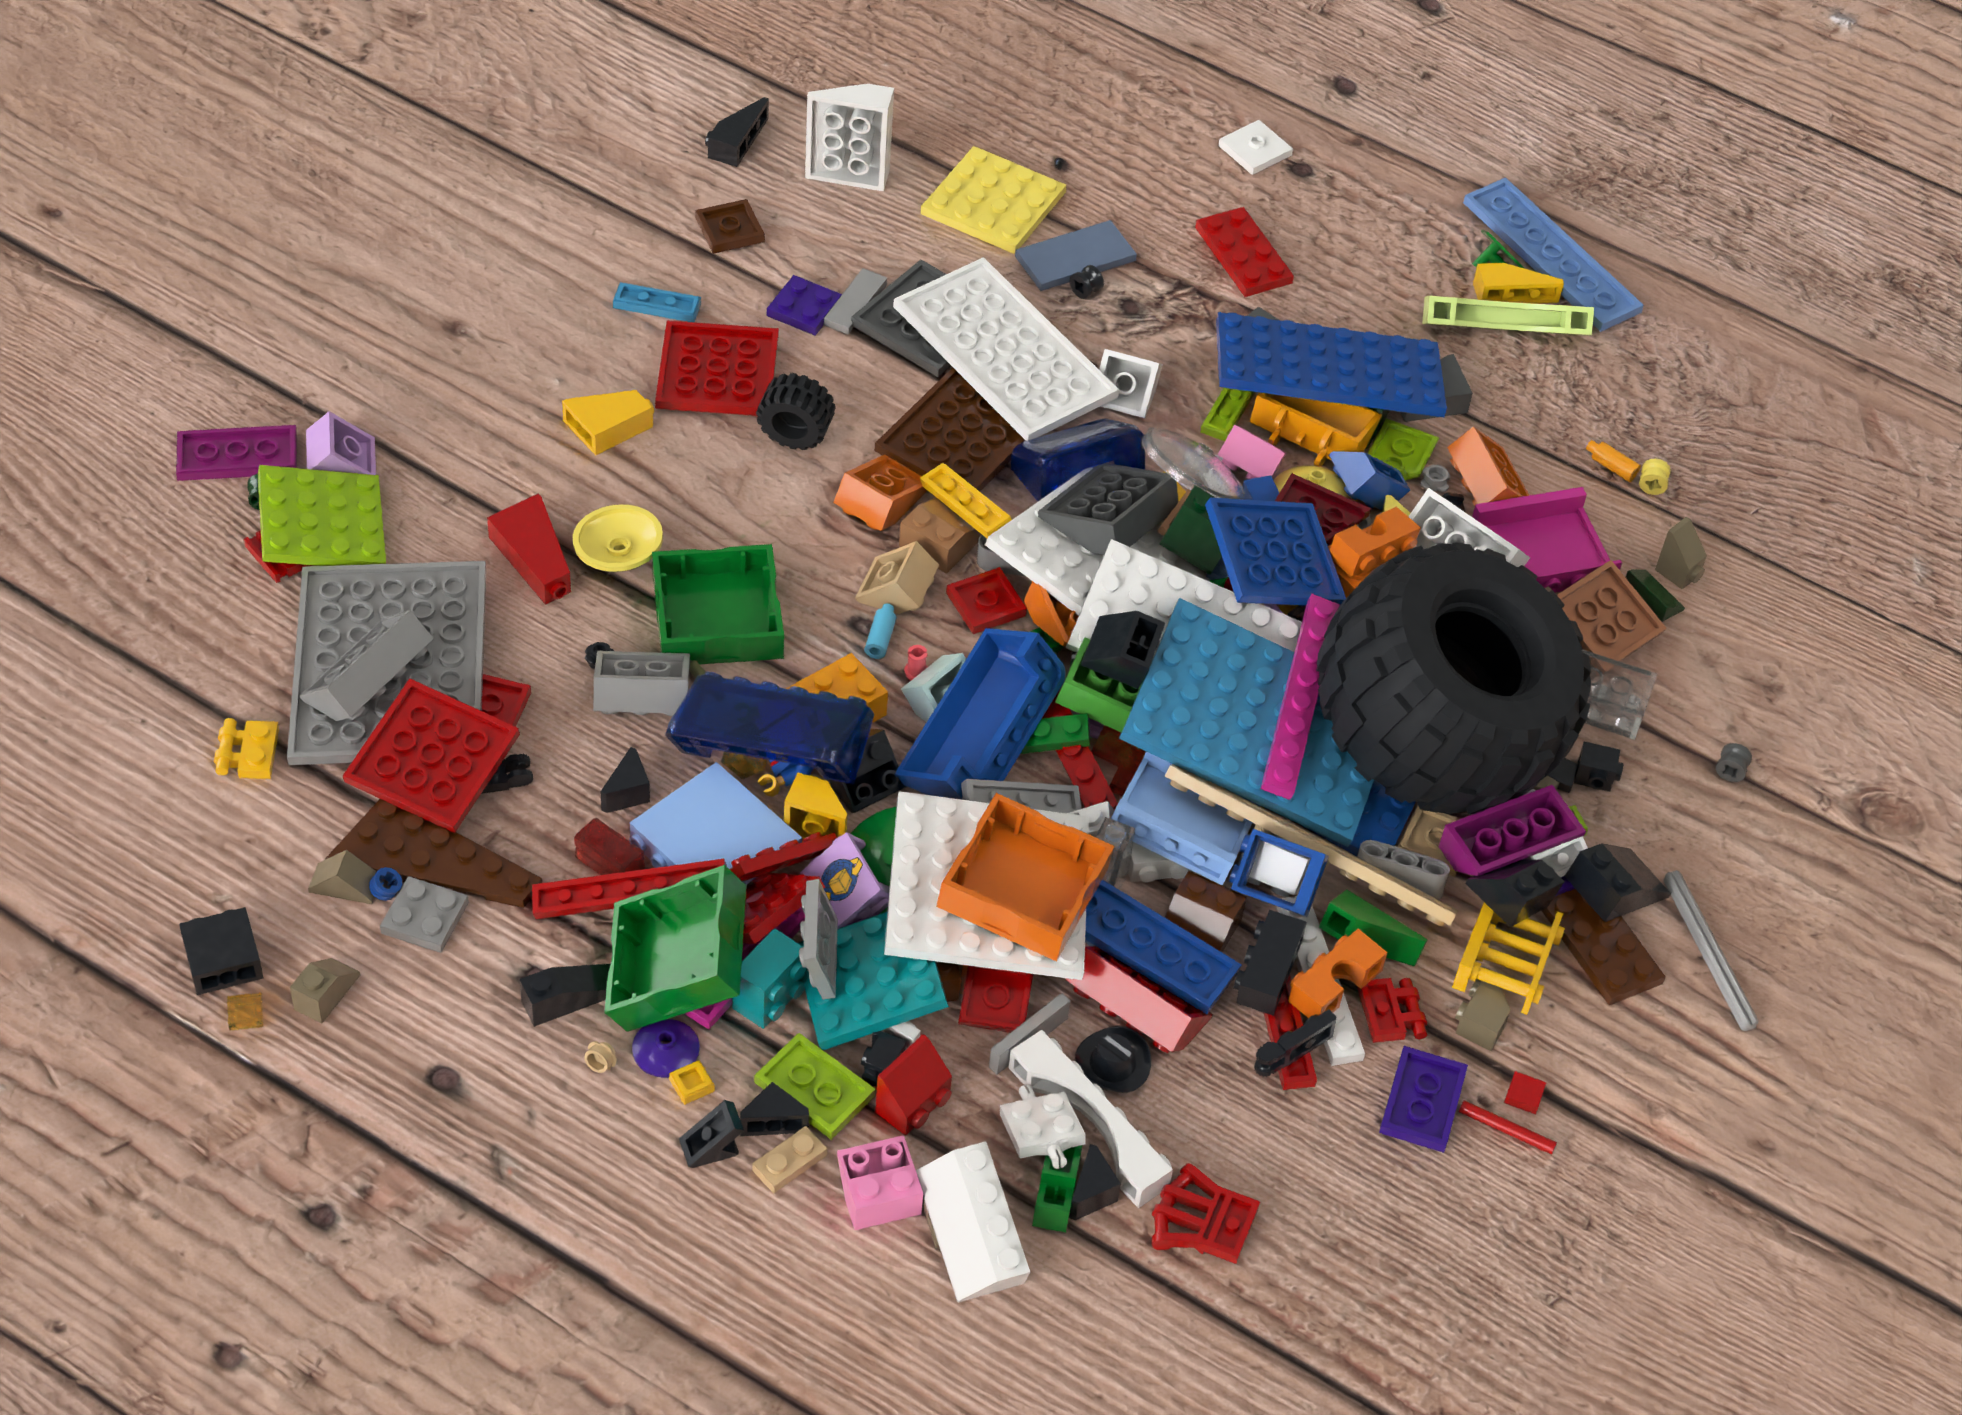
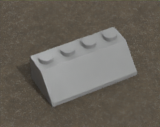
M411 610L383 618L299 697L302 701L335 721L347 718L353 720L365 711L366 708L363 705L367 701L378 698L386 691L384 685L387 682L396 680L407 671L406 664L411 660L419 659L427 652L425 646L433 640V637Z

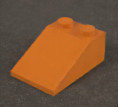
M884 454L845 472L833 503L840 506L846 514L856 516L865 521L868 527L882 531L896 524L927 490L922 486L921 475Z
M1032 581L1024 602L1033 622L1059 644L1066 646L1079 616L1075 614V611H1071L1051 596L1041 585L1035 584Z

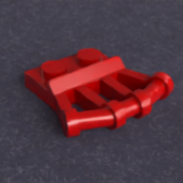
M1187 1163L1181 1168V1174L1170 1184L1163 1186L1160 1193L1162 1198L1160 1204H1156L1152 1211L1155 1222V1234L1151 1237L1152 1247L1156 1250H1167L1171 1247L1195 1248L1202 1255L1205 1252L1237 1264L1259 1210L1260 1201L1218 1186L1194 1165ZM1189 1184H1195L1213 1200L1184 1189ZM1180 1203L1207 1214L1205 1219L1175 1209L1173 1206ZM1168 1223H1174L1198 1232V1234L1170 1233Z

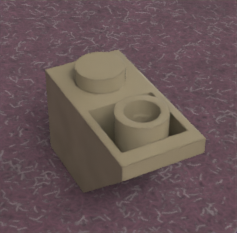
M1476 979L1469 992V996L1472 997L1470 1002L1463 1001L1455 1016V1019L1459 1020L1456 1034L1492 1051L1506 1026L1511 1009L1502 988Z

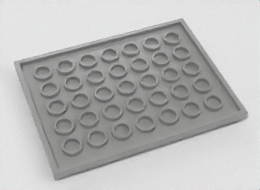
M486 561L302 567L287 749L288 765L351 763L409 678L482 711ZM411 610L433 637V640L425 646L427 652L419 659L411 660L406 664L407 671L396 680L387 682L384 685L386 691L378 698L367 701L363 705L366 708L365 711L353 720L347 718L335 721L305 703L299 697L383 618Z

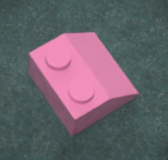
M1234 425L1218 456L1223 458L1221 464L1234 471L1240 467L1248 472L1246 478L1252 479L1270 475L1273 477L1287 453L1244 428Z

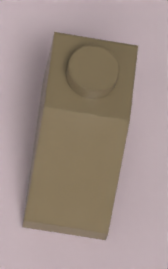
M1685 517L1668 530L1655 568L1657 572L1681 589H1684L1691 582L1696 583L1700 580L1705 572L1703 566L1707 557L1692 521L1688 517Z
M333 958L309 963L290 986L294 1010L323 1023L359 978L360 971Z

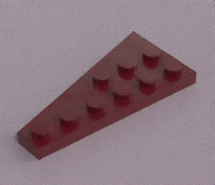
M1291 473L1275 500L1279 502L1312 503L1328 546L1332 544L1335 534L1358 525L1369 517L1371 508ZM1228 577L1224 588L1234 592Z

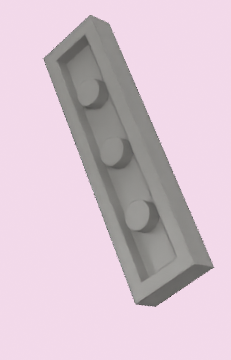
M966 779L961 783L963 800L990 803L994 795L998 793L1036 810L1070 813L1082 809L1079 786L979 779Z

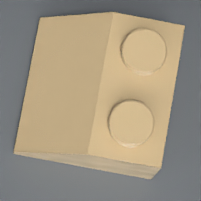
M917 541L875 557L855 599L859 603L882 609L884 604H891L894 606L895 614H901L909 610L914 611L923 604L925 593L934 582V575L939 564Z

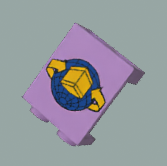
M847 832L836 838L829 848L821 855L813 858L809 865L800 872V874L806 876H820L825 885L824 891L838 918V929L880 914L888 907L890 887L878 882L860 852L866 846L864 840Z

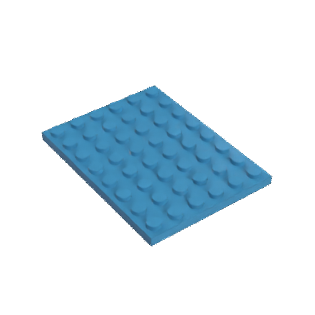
M1179 598L1119 739L1348 847L1353 841L1374 780L1372 779L1368 782L1355 769L1357 763L1347 751H1340L1332 738L1334 733L1331 729L1333 723L1323 717L1319 693L1294 795L1288 800L1260 789L1294 652Z

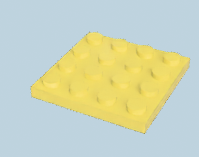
M973 146L922 204L921 214L1015 254L1016 249H1019L1066 193V184Z

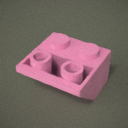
M904 1135L837 1151L845 1201L855 1230L921 1215L923 1191Z

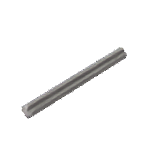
M1677 870L1668 872L1665 875L1664 883L1671 893L1739 1027L1743 1031L1755 1029L1758 1019L1683 876Z

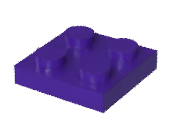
M793 275L767 307V316L816 336L824 326V317L842 294Z

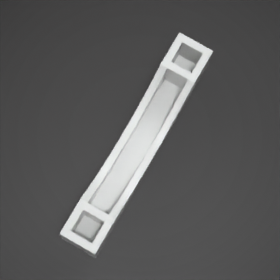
M1040 1030L1011 1049L1009 1069L1025 1086L1029 1084L1034 1092L1046 1095L1065 1091L1071 1106L1080 1111L1096 1126L1112 1153L1116 1177L1121 1183L1120 1189L1137 1208H1140L1159 1195L1164 1185L1170 1184L1173 1169L1169 1160L1163 1154H1158L1153 1149L1146 1135L1140 1130H1136L1128 1122L1125 1113L1119 1107H1114L1107 1100L1101 1087L1097 1084H1092L1084 1075L1081 1066L1077 1062L1071 1061L1063 1053L1060 1044L1054 1038H1049L1043 1030Z

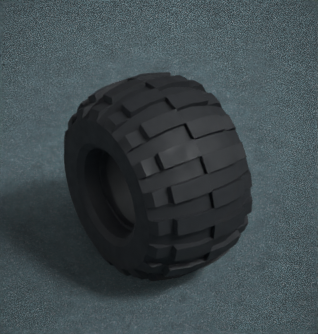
M1439 543L1423 549L1421 545L1406 550L1375 568L1343 601L1330 621L1323 637L1325 638L1318 653L1316 669L1319 672L1318 685L1320 687L1318 692L1323 717L1333 723L1331 728L1334 732L1332 738L1341 752L1347 751L1357 763L1355 769L1368 782L1372 779L1376 780L1386 788L1385 794L1401 803L1404 801L1409 803L1416 801L1420 810L1449 815L1467 811L1468 815L1523 796L1553 771L1568 755L1587 721L1591 705L1587 703L1591 690L1589 655L1581 651L1583 647L1580 642L1584 638L1576 621L1569 620L1562 609L1565 604L1553 590L1548 592L1536 580L1538 577L1536 574L1523 565L1519 567L1514 566L1506 561L1504 554L1488 548L1485 551H1481L1479 549L1474 550L1470 544Z

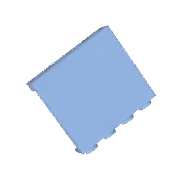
M1146 752L1122 799H1120L1106 829L1223 885L1252 822L1244 819L1243 822L1233 819L1226 814L1228 809L1218 804L1212 807L1198 800L1199 794L1189 789L1187 792H1183L1170 785L1171 780L1164 777L1172 763Z
M717 762L629 822V842L636 852L643 853L649 858L654 868L725 859L727 867L730 869L733 867L731 862L741 856L749 854L750 858H754L758 852L769 847H773L777 851L780 850L779 847L795 839H797L798 843H802V837ZM752 878V879H749V880H746V881H742V882L747 885L748 883H750V882H751L752 880H754L755 878Z

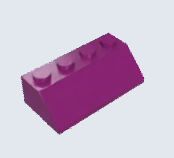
M1549 785L1446 824L1438 847L1455 871L1478 877L1582 837L1586 831L1555 787Z

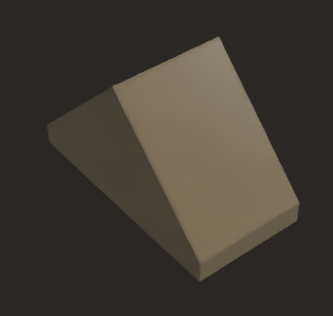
M345 850L318 863L308 891L309 893L372 904L374 895L369 889V882L376 871L351 852Z

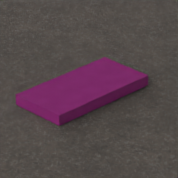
M296 425L177 431V481L251 477L258 473L259 465L297 468Z

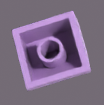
M330 411L306 430L307 469L376 475L375 437Z

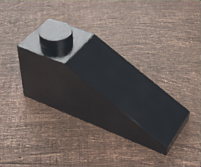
M763 97L719 121L713 131H709L706 136L705 146L708 147V158L738 167L769 119V99Z
M611 964L551 967L519 979L521 1002L533 1026H538L604 1001L606 999L608 971Z

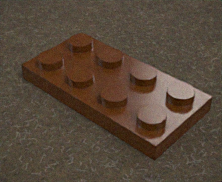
M1576 889L1555 896L1550 905L1542 910L1551 925L1554 922L1556 913H1563L1559 926L1564 927L1565 930L1561 939L1609 1006L1663 984L1666 976L1622 916L1604 922Z

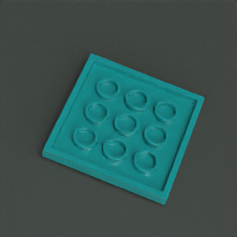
M888 912L837 930L836 998L822 999L817 987H812L809 971L806 967L805 976L802 979L805 982L804 987L817 1041L822 1050L949 1007L936 961L884 955ZM804 941L798 943L804 947Z

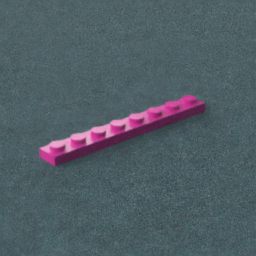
M1311 594L1305 608L1260 788L1288 800L1292 798L1295 792L1319 693V672L1316 671L1318 653L1325 638L1323 637L1330 621L1340 604Z

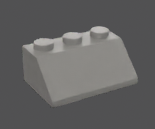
M597 651L594 671L593 711H601L604 714H616L618 712H632L636 715L664 713L667 716L687 714L690 654Z

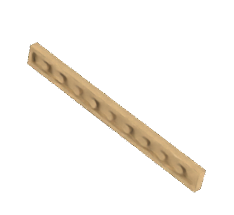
M1174 764L1169 766L1164 776L1171 780L1170 785L1183 792H1187L1189 789L1199 794L1198 800L1212 807L1218 804L1228 809L1226 814L1235 820L1243 822L1244 819H1247L1256 824L1254 829L1270 835L1274 833L1284 840L1328 855L1329 859L1326 866L1331 863L1341 868L1339 873L1350 880L1357 881L1360 878L1369 883L1368 888L1379 895L1385 896L1389 893L1398 898L1397 903L1410 911H1414L1417 908L1427 913L1425 918L1439 926H1443L1444 923L1451 925L1458 912L1454 907L1239 795Z

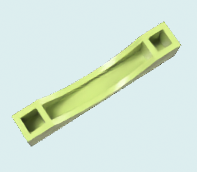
M1425 296L1422 324L1592 335L1594 307Z

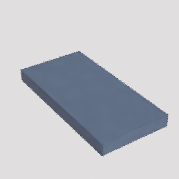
M1111 220L1016 249L1015 252L1016 259L1040 291L1068 283L1072 274L1082 272V269L1087 265H1093L1100 272L1134 262L1137 256L1136 252Z

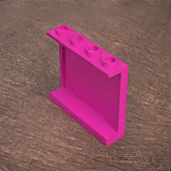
M1583 487L1475 504L1472 517L1529 556L1530 559L1525 564V567L1538 576L1536 580L1544 588L1549 587L1555 593L1564 591L1610 561L1583 508L1587 496ZM1621 560L1612 561L1620 570Z

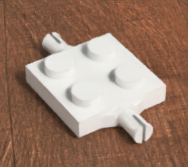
M1026 1084V1088L1023 1085L1019 1088V1094L1023 1100L1000 1105L1001 1119L1020 1159L1035 1155H1048L1054 1168L1059 1169V1164L1063 1168L1067 1164L1063 1151L1071 1147L1085 1145V1132L1065 1091L1036 1097L1031 1085Z

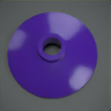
M666 1019L642 1027L635 1035L632 1044V1053L636 1064L644 1072L663 1078H668L670 1072L697 1061L700 1050L699 1040L694 1030L687 1024L674 1019ZM662 1041H670V1043H668V1044H663V1043H661V1042H662Z

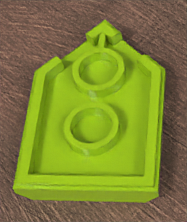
M1386 418L1367 454L1398 469L1404 480L1420 477L1439 437Z

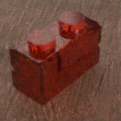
M593 818L574 837L576 846L575 857L600 875L645 869L644 851L634 844L631 845L629 840L598 818Z

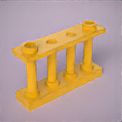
M1484 902L1459 964L1452 988L1465 992L1468 981L1475 982L1476 979L1525 996L1526 1000L1521 1013L1527 1015L1531 1003L1538 1004L1544 986L1538 983L1552 944L1559 946L1565 928L1559 926L1563 913H1556L1552 927L1529 918L1513 926L1547 938L1546 944L1542 945L1497 929L1495 924H1498V921L1505 922ZM1492 940L1540 957L1539 963L1537 965L1489 948L1488 943ZM1483 960H1487L1533 977L1532 983L1528 984L1481 967L1482 963L1476 961L1483 962Z

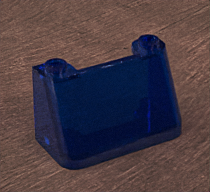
M1107 418L1099 419L1018 444L1011 454V470L1034 498L1040 501L1067 482V474L1110 461H1114V465L1145 470V435L1136 425Z

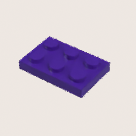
M1403 1046L1379 1133L1444 1153L1468 1065Z

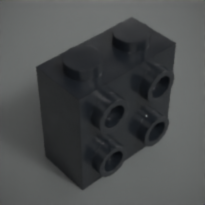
M246 907L227 910L223 913L204 918H194L179 924L197 995L263 979L260 958Z

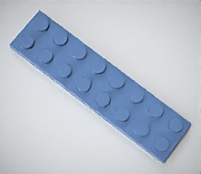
M1506 177L1465 195L1463 203L1536 272L1563 279L1564 285L1561 295L1572 306L1594 307L1593 325L1600 332L1642 313L1644 305Z

